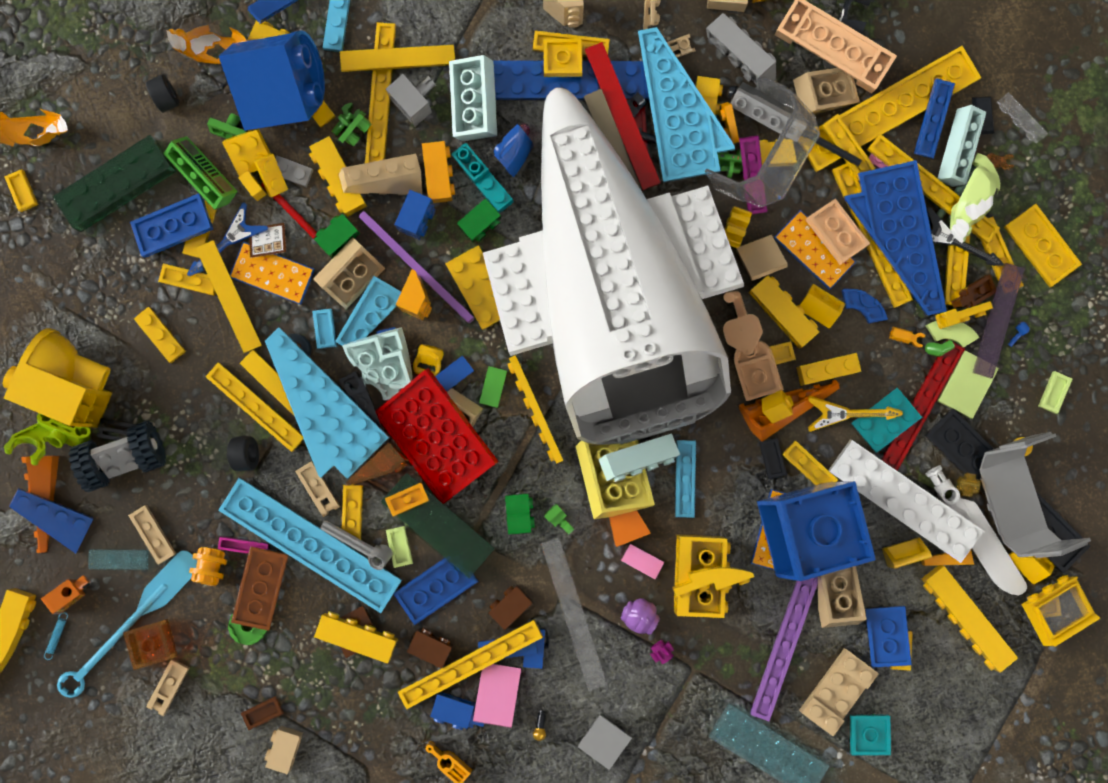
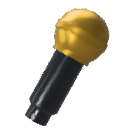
M539 710L537 726L533 732V737L537 741H542L546 737L544 729L545 711Z

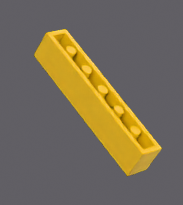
M938 565L921 578L925 583L923 585L925 590L929 594H934L937 598L935 600L937 605L942 610L946 609L949 613L947 615L949 620L954 625L958 624L961 628L959 631L966 640L970 639L974 644L972 645L973 650L978 655L982 654L986 659L984 661L985 665L991 671L995 670L1001 673L1018 659L945 566Z

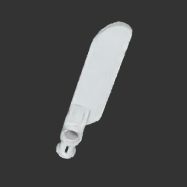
M941 465L930 469L926 476L930 477L934 483V489L937 492L938 498L984 531L972 547V550L991 580L1000 589L1010 594H1023L1027 589L1024 578L978 505L974 501L960 497L959 491L941 471ZM947 490L952 491V496L949 499L945 498Z

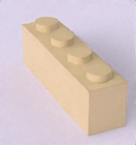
M416 154L344 167L339 173L343 193H379V195L398 194L406 196L409 190H413L422 194L421 169Z

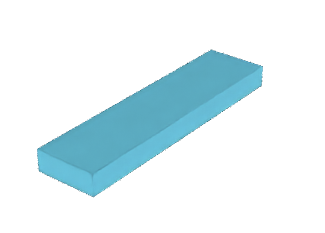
M676 440L680 455L676 457L675 517L695 518L696 441Z

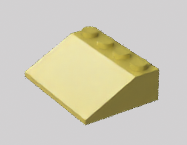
M638 440L621 445L620 443L598 445L580 441L576 445L593 519L613 517L655 505L646 469H643L641 474L633 477L631 474L625 475L626 478L615 482L614 479L607 481L599 459L606 454L639 444Z

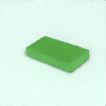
M488 367L479 401L480 404L498 408L507 375L506 370Z

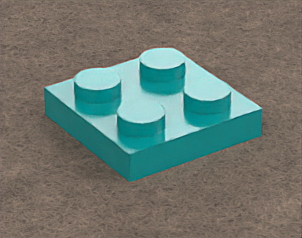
M850 715V754L891 755L890 715Z

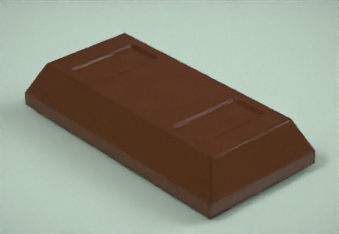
M276 696L241 712L248 730L284 714Z

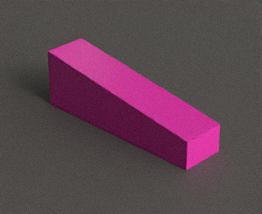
M220 536L218 549L249 553L250 546L268 550L269 543Z

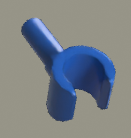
M1021 322L1015 327L1018 333L1008 343L1010 347L1021 336L1029 332V326L1026 322Z

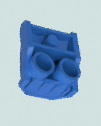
M517 124L503 137V141L495 147L494 156L503 164L507 172L514 177L525 163L534 144Z

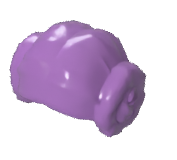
M636 599L633 602L629 601L627 606L624 607L621 620L632 631L651 635L656 629L660 617L657 615V609L653 603L645 599Z

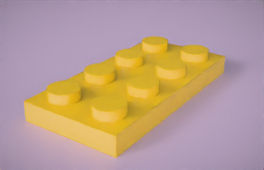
M479 245L445 263L481 329L484 330L499 322V313L483 252Z

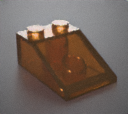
M388 443L355 473L346 484L348 486L356 485L395 472L400 473L408 466L406 464L408 459L394 443Z

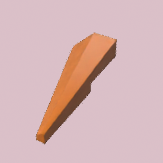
M832 380V384L824 386L817 384L812 389L803 391L801 388L786 392L785 394L789 395L793 400V415L773 424L762 412L761 399L747 406L744 403L740 404L739 410L750 431L763 442L814 407L809 402V396L824 400L839 389V382Z
M43 456L38 465H32L30 457H21L22 463H26L28 473L24 474V478L28 480V492L54 502L59 456ZM37 527V531H34V537L38 540L37 553H45L48 550L49 535Z

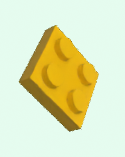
M581 38L543 39L544 77H582Z
M259 128L228 138L222 142L239 177L246 171L250 173L258 171L254 161L271 154Z

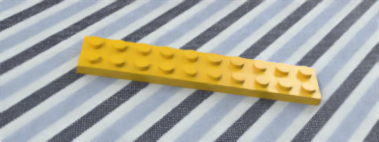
M960 46L839 116L862 147L876 139L879 134L883 135L927 109L935 79L938 78L955 83L952 95L980 80L981 76L964 47ZM821 126L811 131L832 143ZM800 137L797 140L815 172L841 159L840 156L807 138Z

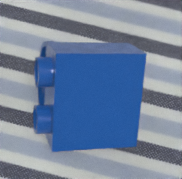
M300 30L290 34L233 43L219 55L244 131L308 121L323 103L325 78L322 61L314 41L305 31Z

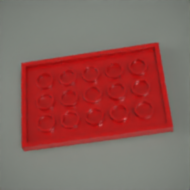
M429 368L421 372L376 410L381 424L442 505L499 462Z

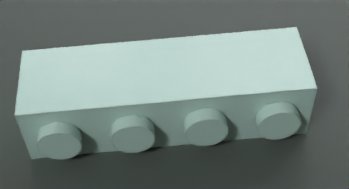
M973 105L956 110L937 179L951 187L967 184L985 120L986 112Z
M671 433L606 454L599 459L606 480L614 479L615 482L625 479V475L631 474L633 477L641 474L643 469L647 468L648 471L658 468V464L663 463L666 466L674 463V458L678 457L680 453Z

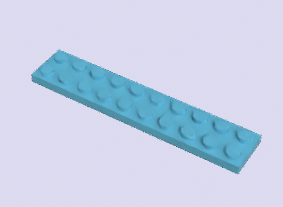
M238 478L218 510L379 613L383 612L402 581L401 578L385 568L382 570L372 568L366 556L324 532L317 525L242 478Z

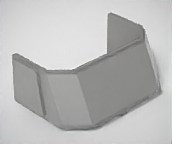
M1046 432L1031 435L999 446L1000 448L985 452L979 471L989 503L987 504L988 510L992 512L998 534L1001 535L1003 543L1018 557L1035 556L1036 558L1063 556L1088 545V542L1091 541L1090 538L1061 540L1048 529L1024 457L1027 447L1054 438L1056 433Z

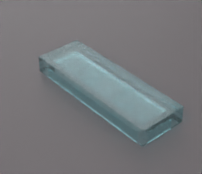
M90 549L88 569L146 570L148 569L149 550Z

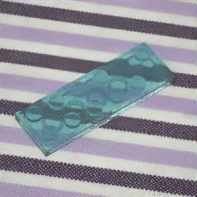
M730 703L726 706L709 735V738L782 783H820L829 768L827 763Z

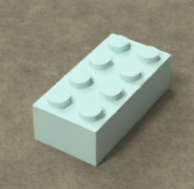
M485 55L449 61L453 137L461 141L497 136L494 61Z

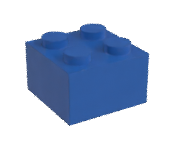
M409 190L394 224L398 231L420 240L421 236L424 237L428 230L427 222L429 219L432 220L436 212L432 199Z

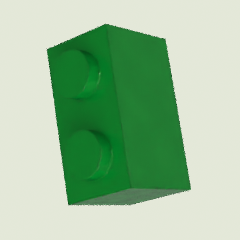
M485 198L458 221L457 225L470 241L474 243L475 241L480 242L490 228L492 230L501 223L500 220L502 218Z
M343 214L340 216L336 215L326 229L322 228L316 233L317 237L314 239L332 259L352 238L355 239L360 235V232Z

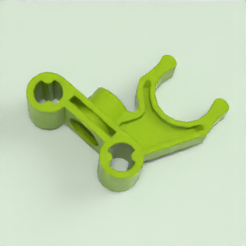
M38 413L37 423L13 434L4 445L5 453L10 455L19 444H33L37 450L30 456L31 464L38 465L40 459L46 455L45 442H49L56 448H61L64 444L73 447L91 441V431L89 427L75 426L72 428Z

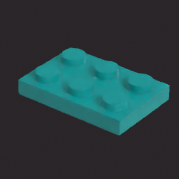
M898 388L870 409H886L889 406L901 410L903 415L889 420L886 417H859L851 423L875 453L922 418Z

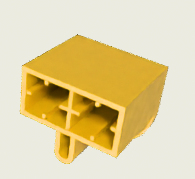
M46 328L40 331L29 343L18 366H12L6 372L3 379V387L7 389L4 399L68 426L98 428L100 418L103 417L112 396V392L104 389L111 369L80 356L74 345L61 335L59 331Z

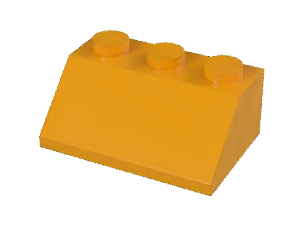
M412 269L396 306L402 312L424 320L425 317L428 318L432 307H430L431 302L421 277Z

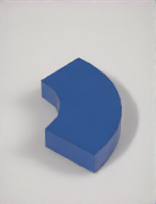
M858 289L842 290L845 309L859 311L866 318L868 324L888 320L881 303L865 291Z

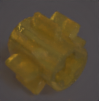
M965 473L964 477L959 476L957 490L962 491L961 496L973 497V493L978 494L980 480L975 479L976 474Z

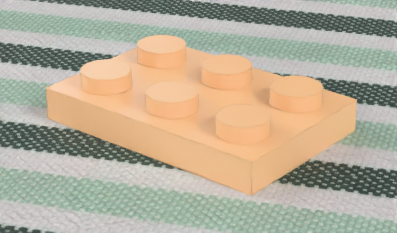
M836 198L806 219L807 223L839 265L870 244Z

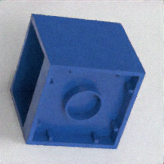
M855 481L826 482L757 501L773 567L778 578L804 581L876 560Z

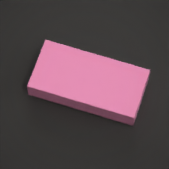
M632 544L628 546L621 559L622 562L653 579H656L664 564L663 561Z

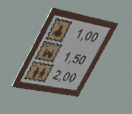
M285 224L267 225V231L249 237L250 258L286 252Z

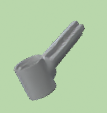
M324 521L320 529L369 556L368 562L376 570H382L393 555L391 548L387 545L381 544L373 547L328 521Z

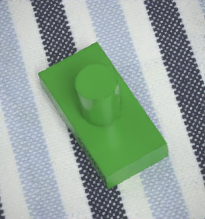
M232 113L229 115L226 123L210 118L207 123L210 133L225 139L246 132L237 128L241 119Z

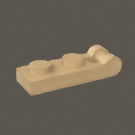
M313 461L295 471L323 517L327 516L329 511L341 507L323 477L320 478L318 476ZM325 498L329 500V503L326 505L322 503V500Z
M172 659L146 707L150 710L155 709L158 711V714L165 716L190 667ZM158 698L164 700L163 704L157 702Z

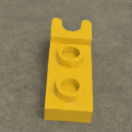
M991 301L958 312L956 309H952L935 316L939 328L942 329L968 321L971 315H974L975 318L986 315V310L993 309Z

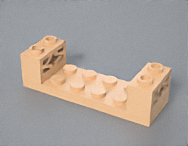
M806 0L794 1L775 33V36L790 45L794 41L857 80L855 84L870 93L877 89L897 57L894 53Z

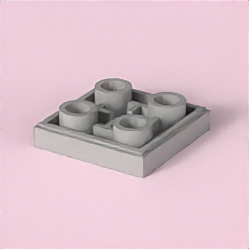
M600 714L578 744V748L610 770L632 737Z

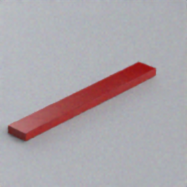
M603 42L586 48V55L600 89L603 91L642 190L644 191L661 184Z
M954 343V349L942 356H937L911 403L922 418L891 441L880 459L896 471L901 466L965 348Z

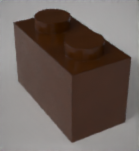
M511 585L504 591L503 594L505 596L500 601L496 599L489 606L491 610L488 614L504 630L533 603L530 597L518 585L515 587Z
M427 628L418 629L407 652L442 669L453 647V644L450 643L451 640L443 636L438 638L432 635L433 632Z

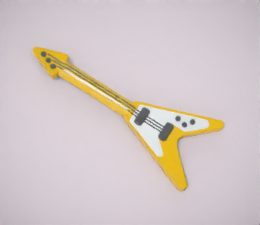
M808 397L809 402L822 412V415L808 427L810 432L847 420L850 417H886L889 420L903 415L901 410L889 406L886 409L850 410L847 407L819 398Z

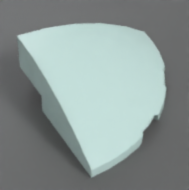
M402 327L342 345L351 364L354 367L357 366L364 373V377L376 384L382 383L389 385V388L402 389L413 380L409 352Z

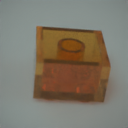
M168 618L123 632L133 670L167 661L178 656Z

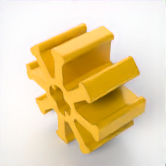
M736 206L732 208L724 229L730 246L740 247L752 212Z

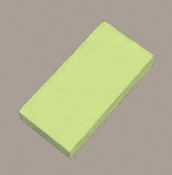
M1053 371L1038 407L1058 414L1073 379Z
M402 526L386 530L388 544L393 552V567L413 564L406 527Z

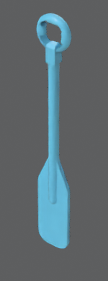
M186 550L177 553L144 588L137 610L78 672L69 671L60 676L57 687L61 695L69 698L80 695L85 687L83 677L142 615L165 606L192 577V574L189 573L190 568H196L197 560L192 559L193 554ZM69 675L74 676L73 678L77 682L80 681L81 686L74 690V693H68L69 690L65 687L62 688V682L64 683Z

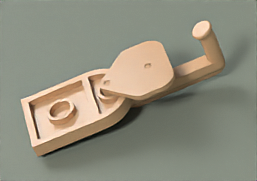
M739 291L726 292L723 298L728 303H734L738 318L727 321L723 327V332L727 344L736 349L734 363L746 401L775 393L781 389L784 390L772 350L765 342L760 341L763 330L759 318L753 314L747 315Z

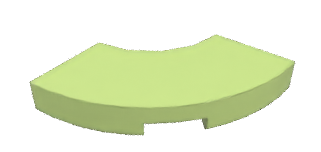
M937 321L925 325L935 342L942 339H950L964 348L980 338L971 327L964 323H958L942 329L939 328Z

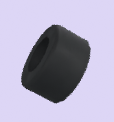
M161 74L146 82L149 95L159 111L164 113L179 105L177 94L165 75Z
M234 437L229 441L227 458L230 467L234 471H252L257 467L259 447L254 437Z

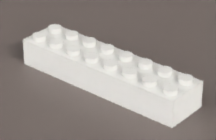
M849 440L828 470L844 482L855 481L859 493L960 563L984 532L853 440Z

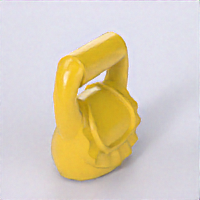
M421 344L413 362L414 372L419 375L425 370L417 367L419 363L435 367V372L431 371L434 376L439 374L443 350Z

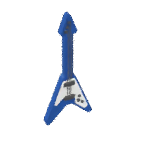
M242 203L224 239L216 245L219 253L228 245L238 243L268 230L267 226L246 225V203ZM201 259L198 262H193L187 273L189 277L204 271Z

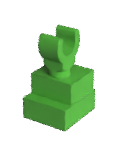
M556 503L544 514V517L555 527L559 524L568 534L575 530L564 519L567 515Z

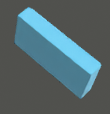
M332 309L312 311L317 349L337 347Z

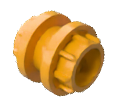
M201 547L197 553H193L192 559L197 560L196 568H190L189 573L192 574V582L210 586L218 585L219 579L223 580L224 574L219 573L220 565L227 564V560L224 559V551Z

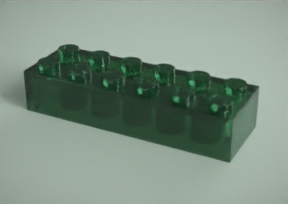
M148 135L52 197L71 227L82 232L177 171L164 155V150L153 136Z
M406 473L383 498L381 505L390 512L385 498L419 483ZM424 488L429 501L395 517L465 578L469 579L495 548Z

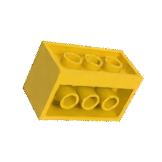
M677 534L675 586L690 581L689 572L711 567H730V563L727 562V554H730L731 544L727 541V538L723 536ZM704 552L708 554V558H706V560H703L701 558ZM713 583L710 584L709 589L699 591V589L693 590L691 595L681 598L680 595L676 597L674 594V613L677 616L724 618L725 613H728V601L725 600V593H729V590L724 592L716 590ZM705 591L707 595L702 599L700 594Z

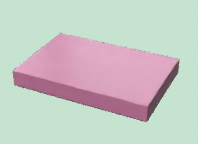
M492 664L482 669L473 722L512 728L521 668Z

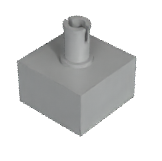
M402 74L386 88L391 101L414 127L432 113L428 101L423 97L436 86L429 76L415 87Z

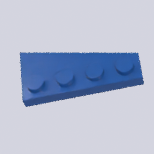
M20 488L17 489L9 505L11 509L75 554L93 521L91 516Z

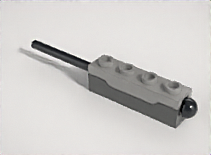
M744 82L738 90L737 86L728 88L726 94L729 100L733 98L730 104H732L734 109L794 142H797L799 137L802 136L856 166L860 165L862 161L860 158L805 129L810 118Z

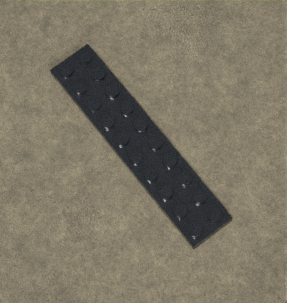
M950 409L924 436L986 497L979 470L985 452L993 450V448L954 409ZM1037 493L1048 529L1061 540L1082 539ZM1088 544L1063 556L1047 558L1061 573H1065L1091 546Z

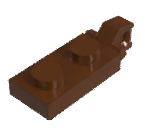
M985 275L963 288L959 292L960 297L951 301L953 307H974L996 293L997 290L991 275Z

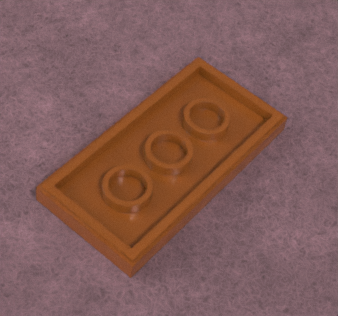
M250 546L231 623L267 631L270 630L288 554Z

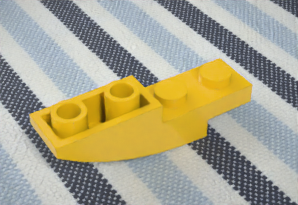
M733 567L704 568L689 572L690 581L673 586L672 588L676 597L680 595L681 598L691 595V591L699 589V591L709 589L712 583L714 589L724 592L730 590L733 584L739 583V585L749 583L750 578H753L754 574L750 571Z

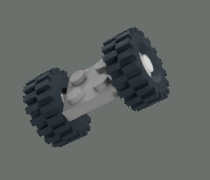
M144 421L127 428L128 437L102 446H97L91 440L70 448L69 456L71 458H69V462L72 464L71 470L74 471L73 475L77 478V483L81 485V489L85 492H91L108 486V483H110L109 478L138 468L142 469V472H148L165 466V449L162 446L163 442L160 440L159 433L156 432V427H153V423Z

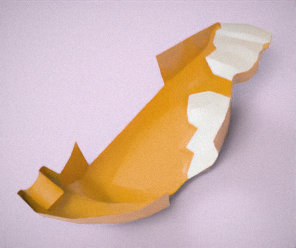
M208 25L194 28L189 32H185L182 29L167 30L168 40L173 49L197 62L221 64L219 58L217 59L206 54L208 49L214 48L215 44H219L224 49H227L233 43L247 41L239 31L230 28L232 37H221L210 32Z
M42 109L40 110L46 114L45 116L9 118L3 112H0V143L12 147L15 143L36 147L49 143L56 135L66 133L68 131L67 124L60 114ZM31 123L44 127L43 133L37 134V139L24 136Z

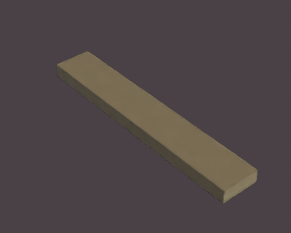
M602 89L583 96L592 119L617 152L641 189Z

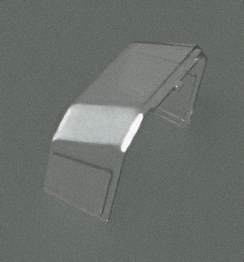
M762 77V79L758 78L756 80L761 92L792 108L794 111L757 176L737 182L709 169L705 170L715 190L742 202L747 201L758 207H764L784 199L820 135L814 113L795 93L782 84Z

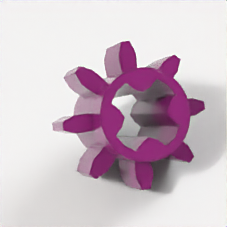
M660 640L651 647L653 652L650 655L655 663L660 661L661 664H664L674 656L671 653L674 651V648L669 641L664 643L663 640Z

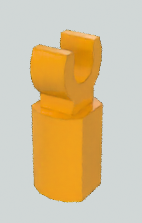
M893 326L889 339L906 344L912 343L914 347L921 348L923 345L917 342V338H925L926 335L923 333L913 334L912 331Z

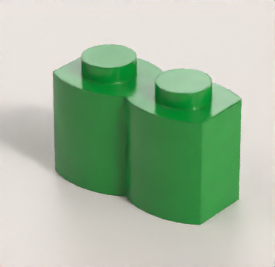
M528 493L505 495L508 535L531 533V528H535L534 516L530 517V509H533L532 497H528Z

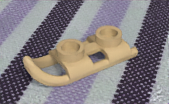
M645 0L643 30L648 29L650 26L658 25L660 15L657 14L655 9L660 5L661 0Z
M690 34L667 42L672 51L680 50V53L675 55L677 58L696 51L695 48L690 46Z

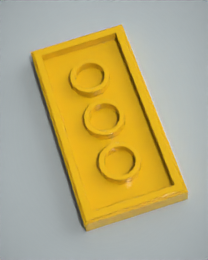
M1034 204L1004 226L1049 288L1082 265L1037 204Z

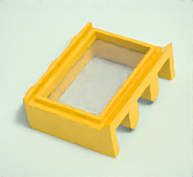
M1064 575L1057 579V583L1043 587L1042 592L1028 596L1027 601L1021 604L1043 646H1057L1101 619L1092 609L1077 580L1078 577Z

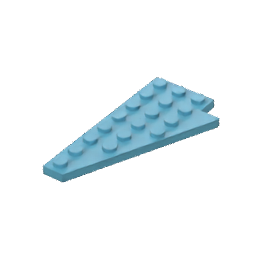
M658 28L638 31L663 182L720 172L717 153L735 150V145Z
M278 327L265 340V343L317 474L322 478L335 466L349 479L390 437Z

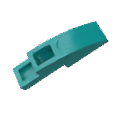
M464 143L451 154L465 174L499 214L514 202L467 143Z

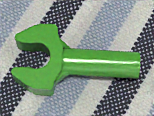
M352 103L345 104L341 108L344 116L352 109ZM357 109L355 111V113L353 114L354 116L350 119V121H353L357 117V115L361 112L360 109ZM341 121L331 131L336 136L342 131L337 127Z

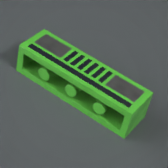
M187 136L170 142L164 155L212 208L216 210L230 204L238 191Z

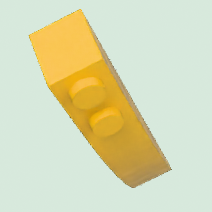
M17 588L6 590L0 608V673L14 653L23 632L27 629L30 621L28 617L36 605V601H34L35 594Z

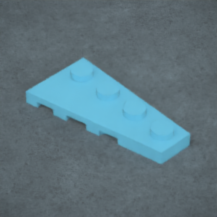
M373 276L335 342L344 345L367 337L397 307L396 303L401 291Z

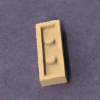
M147 505L128 515L158 565L176 555V552Z

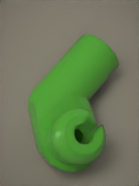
M951 340L943 344L930 342L926 344L925 351L930 355L939 357L954 349L955 345Z

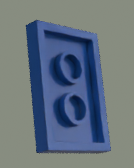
M905 606L865 608L872 667L912 665Z

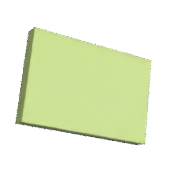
M964 350L937 402L973 419L999 368Z

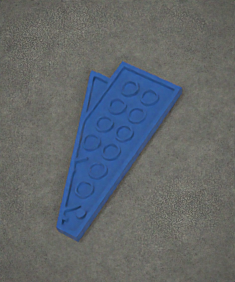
M917 160L858 173L861 193L844 196V200L924 313L932 315L946 312L947 309Z

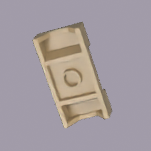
M844 648L799 711L830 735L834 736L844 723V717L863 691L871 686L879 673Z

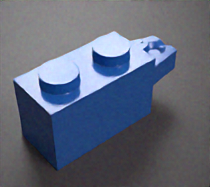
M444 692L437 694L430 717L434 718L435 722L440 724L447 722L459 730L467 729L468 727L473 728V725L484 727V723L473 722L475 702Z

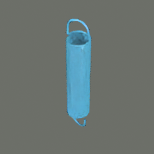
M58 617L45 654H54L66 623L65 619Z

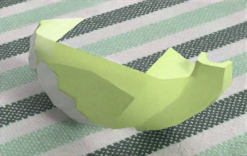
M980 153L976 154L972 162L976 169L972 171L973 173L958 203L951 210L950 230L953 236L961 243L965 242L966 237L971 234V226L979 222L993 206L996 188L997 194L1000 191V179L994 165L987 156Z

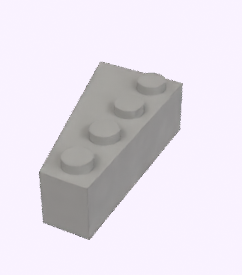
M722 13L706 28L708 39L723 55L728 54L731 64L735 68L738 66L741 68L744 74L743 77L748 82L752 80L757 85L755 89L762 92L776 80L775 57L771 53L767 54L758 41H753L745 29H740L732 17H727Z

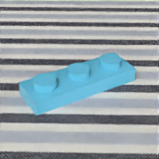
M330 0L323 42L324 50L343 51L350 0Z

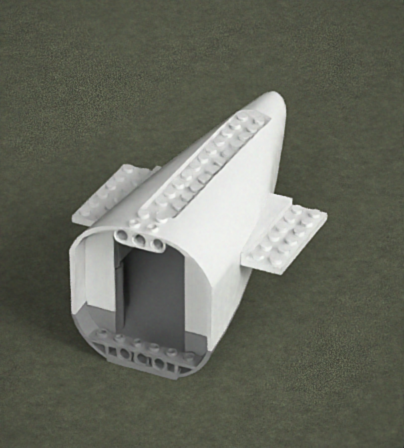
M564 88L551 90L544 103L542 125L541 189L543 230L519 237L520 242L483 253L508 352L512 356L553 343L565 406L576 437L583 442L598 445L620 443L621 445L693 424L695 421L719 408L731 394L728 357L702 299L744 287V282L709 186L671 196L669 192L646 199L617 152L574 94Z

